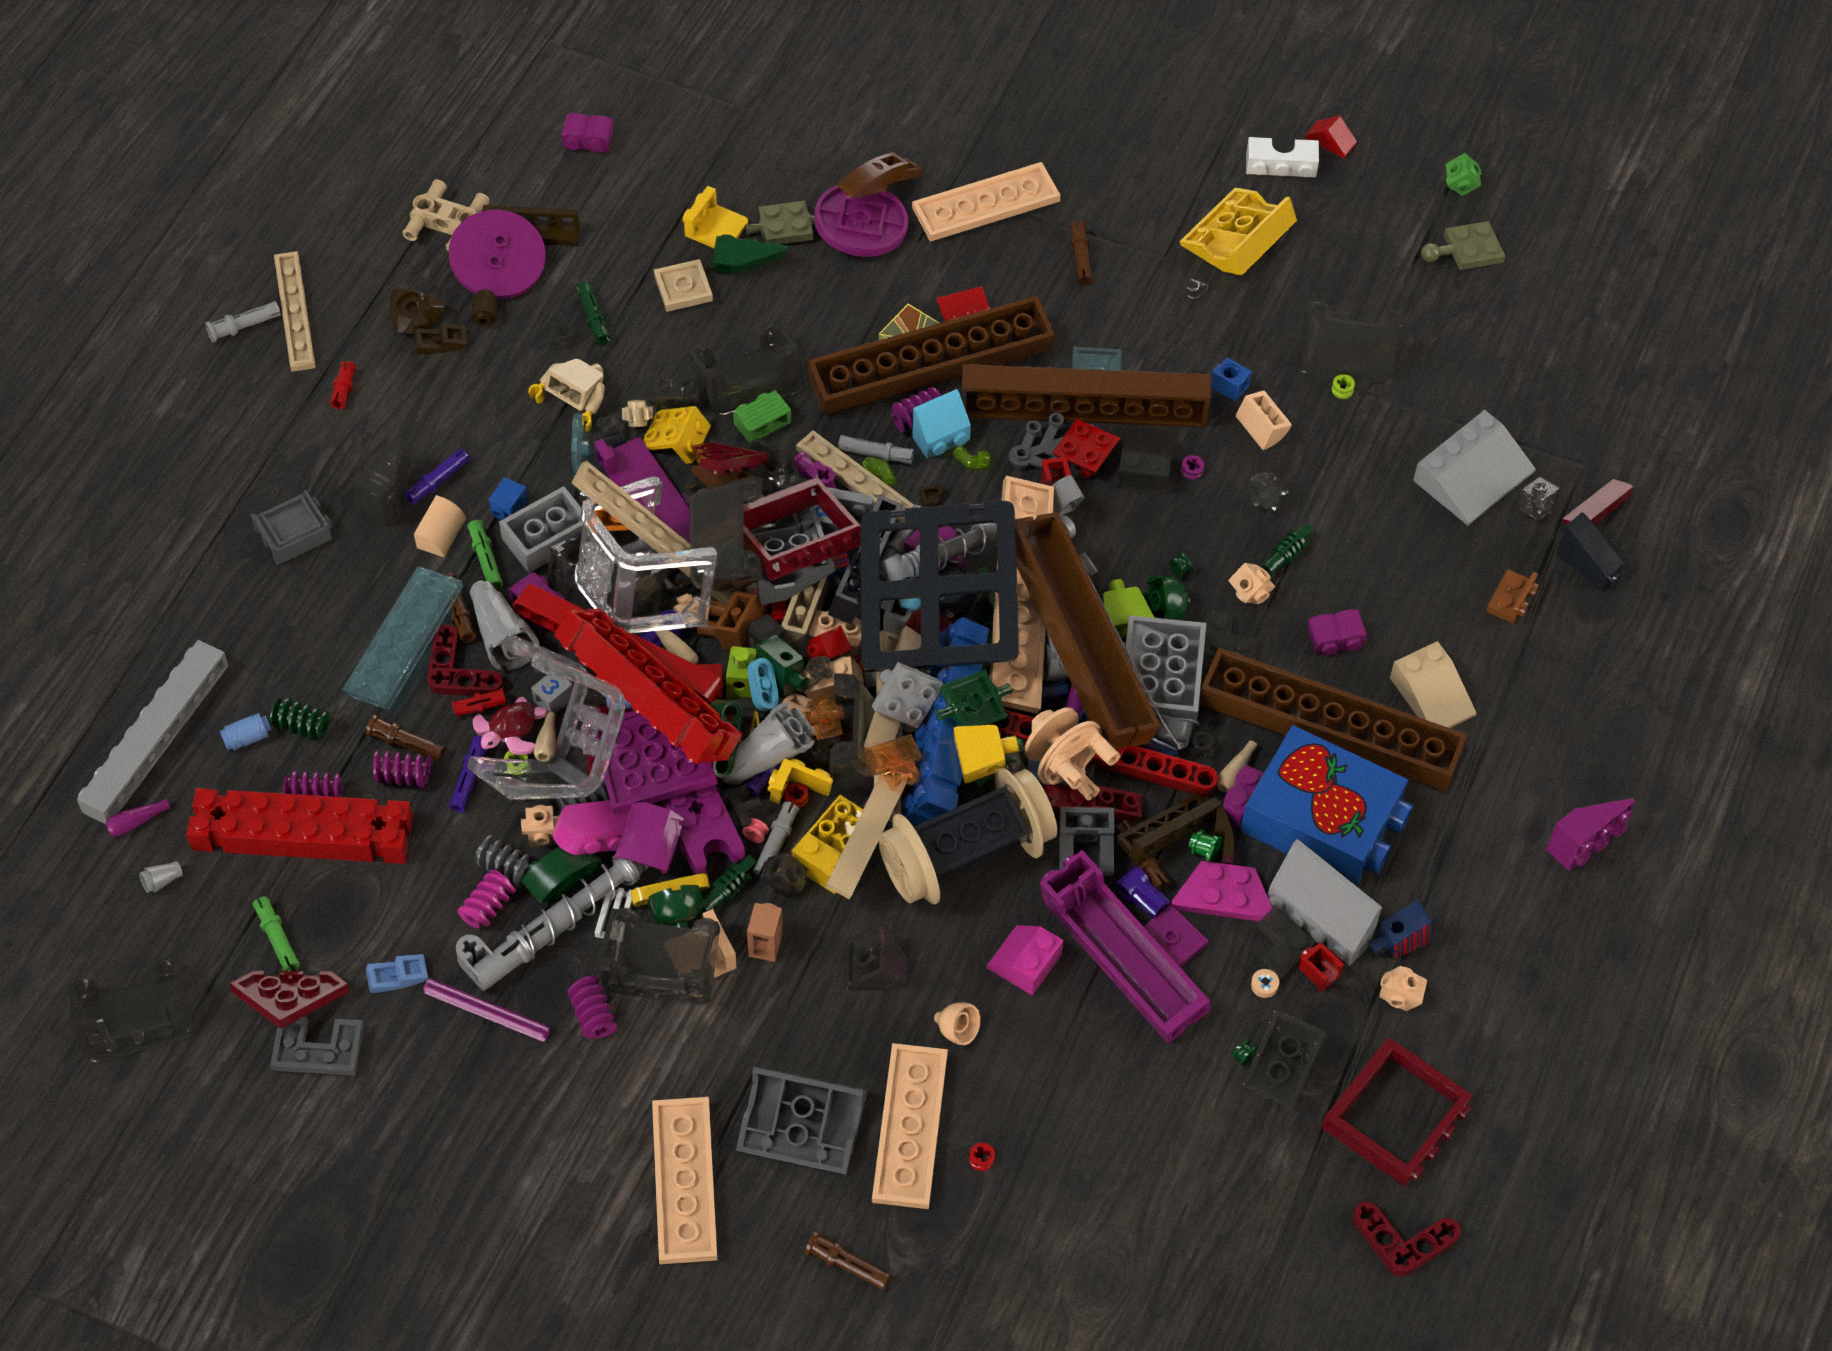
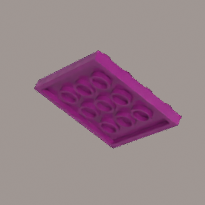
M635 711L590 723L614 814L630 810L632 803L646 802L651 804L718 784L712 762L699 764L691 762L682 751L683 747H676L669 743L668 737L661 731L654 729L649 724L650 721Z

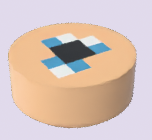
M1261 969L1255 972L1251 981L1252 991L1262 998H1269L1276 994L1279 987V978L1276 973L1269 969Z

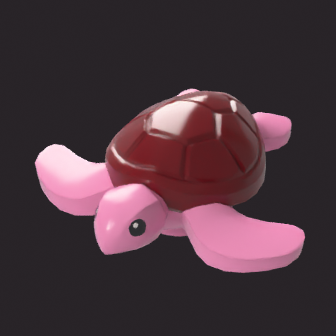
M519 697L516 703L499 709L490 718L489 722L482 715H476L473 719V727L475 732L482 736L481 746L483 749L493 748L499 742H506L511 753L516 755L530 754L534 752L535 744L522 741L520 737L526 735L532 729L535 719L545 717L547 710L542 707L533 708V705L527 702L524 697Z

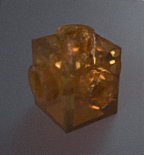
M818 696L814 701L808 702L810 711L805 712L811 727L814 726L817 740L843 734L840 720L845 719L842 704L836 705L834 696Z

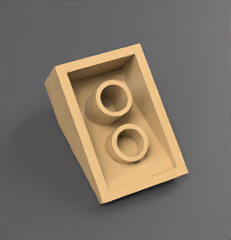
M1438 641L1394 661L1390 679L1419 718L1452 728L1476 716L1477 713L1452 660Z

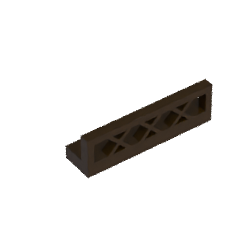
M483 205L482 211L504 210L522 215L537 229L544 245L578 246L580 233L578 209ZM545 216L548 220H540L537 217ZM561 218H573V222L564 221Z
M1196 793L1121 833L1115 841L1137 863L1213 822L1216 818L1217 807H1221L1222 804L1216 797L1205 802ZM1193 804L1197 806L1196 808L1187 812L1189 806ZM1170 816L1177 817L1167 823ZM1150 827H1155V828H1157V829H1155V830H1153V831L1147 833V832H1148V828H1150ZM1131 837L1136 838L1133 846L1127 841Z

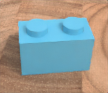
M957 389L913 408V439L927 459L935 455H941L946 450L955 446H961L970 440L971 424Z

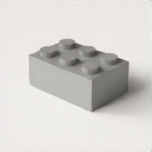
M564 486L499 521L502 540L528 573L593 538L590 518Z

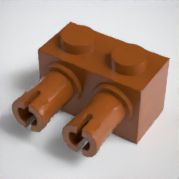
M735 591L729 603L711 601L708 607L709 616L720 618L718 622L701 619L697 632L701 636L716 637L721 648L724 650H731L733 646L747 648L765 617V612L758 595Z

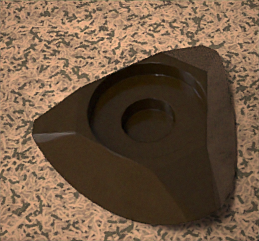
M394 289L391 291V320L394 329L401 333L414 334L415 329L430 328L439 319L445 307L444 301L428 294L409 289Z

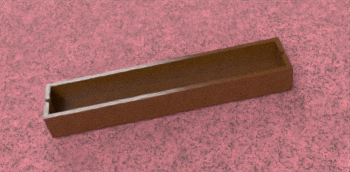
M1058 512L1037 515L1035 520L1033 516L1015 519L1017 569L1089 721H1094L1101 727V736L1115 750L1123 749L1127 744L1129 747L1150 743L1161 725Z

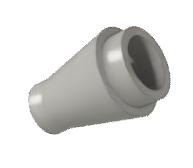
M175 861L168 864L146 867L143 872L139 873L145 891L147 893L151 891L156 893L175 879L183 876L179 863Z

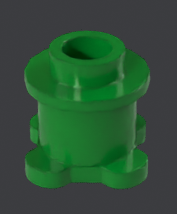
M1200 830L1198 833H1194L1189 841L1191 854H1200L1206 857V861L1215 862L1224 838L1220 836L1212 837L1205 834L1204 830Z

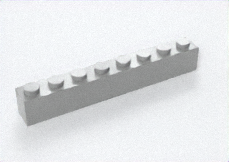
M197 640L194 646L186 651L184 659L178 667L173 668L166 683L157 689L153 700L142 709L135 724L126 730L124 738L119 745L111 750L109 758L103 766H100L95 771L94 777L88 786L80 791L77 801L83 814L105 824L107 819L120 812L227 669L228 662L223 651L200 640Z

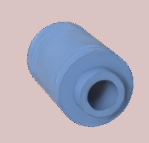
M257 713L224 726L220 733L227 750L233 749L235 751L268 738L267 732L272 729L267 717H261Z

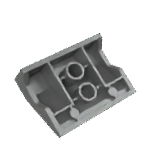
M814 506L778 519L776 523L750 530L770 556L824 536ZM745 552L761 605L787 600L835 571L831 557L770 581L750 555Z
M753 1067V1084L748 1107L742 1119L736 1151L846 1175L862 1119L867 1090L768 1068Z

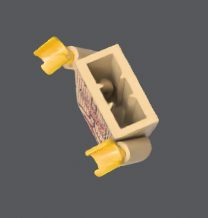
M573 359L565 363H555L551 365L539 380L541 382L539 385L534 384L529 387V395L531 399L535 396L536 403H542L545 400V389L580 411L585 409V413L577 416V426L579 428L581 423L586 421L585 429L588 432L592 429L591 416L596 414L604 397L603 369L599 364L590 366L580 359Z

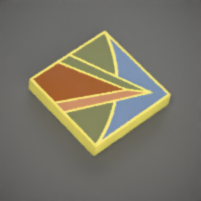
M907 304L879 333V339L903 334L938 324L939 322Z

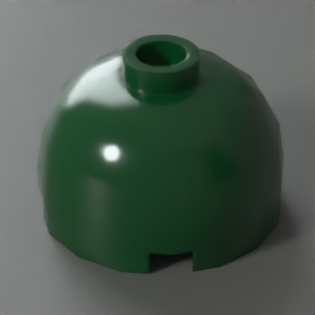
M1151 576L1146 581V584H1150L1148 591L1143 592L1142 595L1154 618L1181 620L1190 603L1189 595L1182 582L1172 576Z
M699 885L680 886L681 890L672 891V888H668L650 895L647 900L653 919L665 928H673L674 932L689 929V924L698 919L703 908V899Z

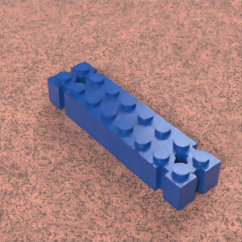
M961 617L940 633V646L953 647L986 644L989 628ZM982 664L928 668V670H930V676L941 680L943 684H947L981 671ZM941 691L916 730V747L911 754L914 769L906 783L909 793L905 795L902 801L903 816L909 822L916 825L955 809L959 794L956 791L962 779V769L954 740V727L958 726L952 716L941 721L937 719L940 715L936 716V710L947 707Z

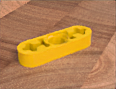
M696 874L636 888L631 891L633 905H647V899L650 895L668 888H672V891L681 890L680 886L699 885L701 892L710 889L707 874Z

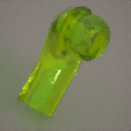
M962 446L957 447L953 452V455L967 468L983 469L989 465L988 461L991 458L990 454L986 451H979L977 455H971Z
M873 457L864 459L863 467L873 475L880 476L885 484L891 486L896 482L886 461Z

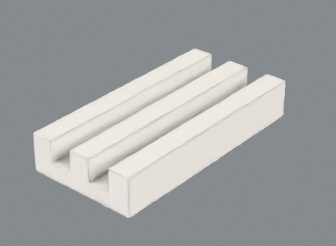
M624 888L615 890L616 899L607 930L602 932L611 904L610 898L613 896V890L605 895L595 929V937L622 942L633 904L632 890H629V892L624 891ZM622 898H627L617 934H613Z

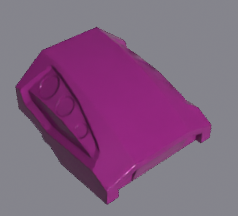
M632 803L626 826L616 850L615 859H628L635 863L662 870L661 873L667 874L684 818L670 809L650 803Z

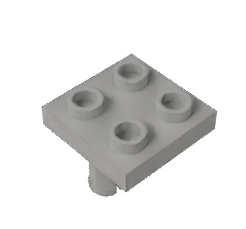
M898 662L893 671L886 669L880 674V681L884 686L873 702L872 708L876 712L918 728L939 695V688L944 684L935 677Z

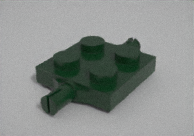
M984 669L941 686L939 689L946 701L947 707L936 710L935 714L936 716L940 715L937 717L939 721L952 716L958 727L991 725L1008 717L1002 705L1001 697L1012 694L1013 689H1008L1011 687L1009 683L996 687Z

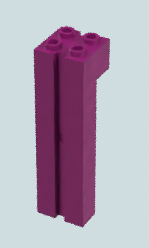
M1083 850L1076 855L1071 854L1064 860V867L1061 870H1051L1043 876L1040 882L1043 904L1168 1044L1181 1035L1187 1026L1191 1023H1196L1211 1011L1210 1000L1104 884L1103 872Z

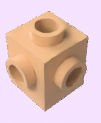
M1244 563L1228 580L1237 591L1236 596L1244 603H1262L1268 599L1270 592L1275 588L1269 580L1271 578L1269 573L1255 564Z
M536 805L533 808H525L526 819H521L522 835H528L529 846L556 845L553 838V829L559 815L554 816L553 807Z
M1399 966L1386 972L1382 977L1380 998L1389 1002L1395 1008L1408 1011L1422 1004L1427 980L1413 973L1410 968Z

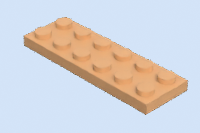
M1040 162L913 201L912 209L931 242L1060 202V193L1043 163Z
M892 1043L872 1203L929 1209L948 1049Z
M709 1097L652 1101L659 1264L717 1260Z

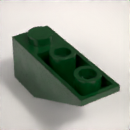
M728 234L716 236L711 271L737 274L785 258L788 246H783L781 243L774 241L763 243L754 238L737 239Z

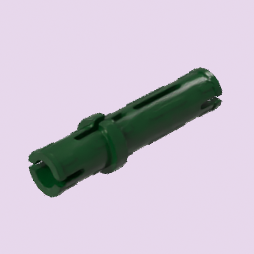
M587 281L581 282L577 285L576 290L588 317V327L593 331L597 344H607L611 336L606 327V318L600 312L591 284Z

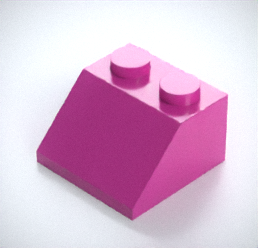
M1016 925L986 968L1033 996L1062 956L1064 940L1041 926Z

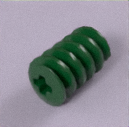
M287 697L284 703L282 698H278L275 701L270 714V724L272 726H280L282 730H289L293 734L299 733L300 736L308 737L313 741L321 740L324 737L329 726V711H324L322 716H320L321 708L316 707L311 713L312 707L310 704L307 703L302 709V702L297 700L292 706L293 698Z

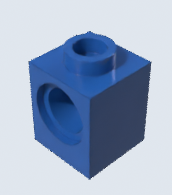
M1227 357L1221 365L1217 364L1213 369L1211 388L1236 402L1249 387L1252 371Z
M505 477L489 498L491 514L500 520L523 509L528 502L526 487Z

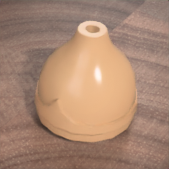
M962 1002L948 1005L943 1011L937 1012L934 1017L945 1038L958 1045L969 1044L974 1040L979 1031V1011L974 1005Z

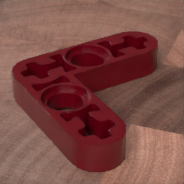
M449 624L441 625L436 629L427 675L428 686L433 693L474 696V693L479 692L481 695L504 688L502 676L496 671L455 669L459 644L457 629ZM449 634L447 646H444L443 638ZM440 655H448L450 657V660L446 663L441 664L436 661ZM439 678H443L441 684H436ZM463 678H469L473 681L468 687H462L458 683ZM490 681H495L492 687H488Z
M1371 1202L1359 1203L1353 1214V1222L1390 1272L1399 1277L1409 1275L1454 1246L1461 1233L1460 1226L1455 1220L1443 1218L1404 1242L1375 1204ZM1362 1211L1365 1214H1372L1371 1222L1367 1218L1361 1219ZM1372 1224H1373V1225L1375 1226V1228L1373 1229L1372 1232H1370V1230H1371V1228H1372ZM1443 1228L1446 1231L1449 1229L1453 1231L1451 1238L1449 1235H1444L1437 1242L1436 1238L1440 1236ZM1386 1233L1391 1237L1392 1242L1389 1245H1381L1377 1242L1376 1235ZM1419 1241H1426L1431 1245L1432 1251L1427 1254L1421 1253L1417 1249L1416 1244ZM1411 1252L1412 1257L1407 1260L1405 1266L1403 1264H1395L1397 1257L1402 1260Z

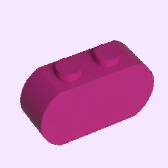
M610 800L566 805L562 809L553 829V838L560 848L573 855L616 851L630 810L614 814Z

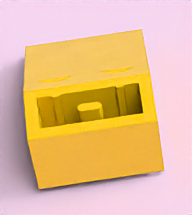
M839 795L793 848L792 867L828 891L836 894V892L825 886L863 809L842 795Z

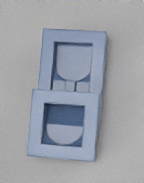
M423 954L396 956L395 962L367 964L366 967L370 993L406 988L425 982L428 979Z

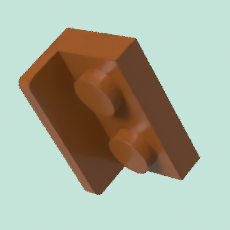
M1507 569L1487 606L1486 612L1514 624L1518 615L1524 616L1529 605L1526 602L1528 597L1533 598L1537 592L1539 584L1535 582L1538 574L1533 572L1529 579Z

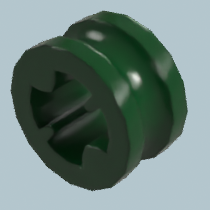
M1184 553L1178 554L1177 558L1173 557L1170 559L1171 570L1179 579L1193 572L1192 563Z
M1247 1038L1236 1047L1232 1057L1239 1059V1064L1245 1066L1254 1058L1259 1048L1256 1045L1251 1046V1041Z

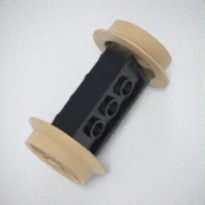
M999 768L995 773V791L915 827L903 815L896 814L893 816L892 828L879 834L878 844L887 872L894 886L906 902L913 903L925 898L929 903L937 904L940 900L938 881L1019 844L1034 858H1038L1043 854V843L1057 836V824L1045 791L1030 771L1024 769L1011 774L1005 768Z

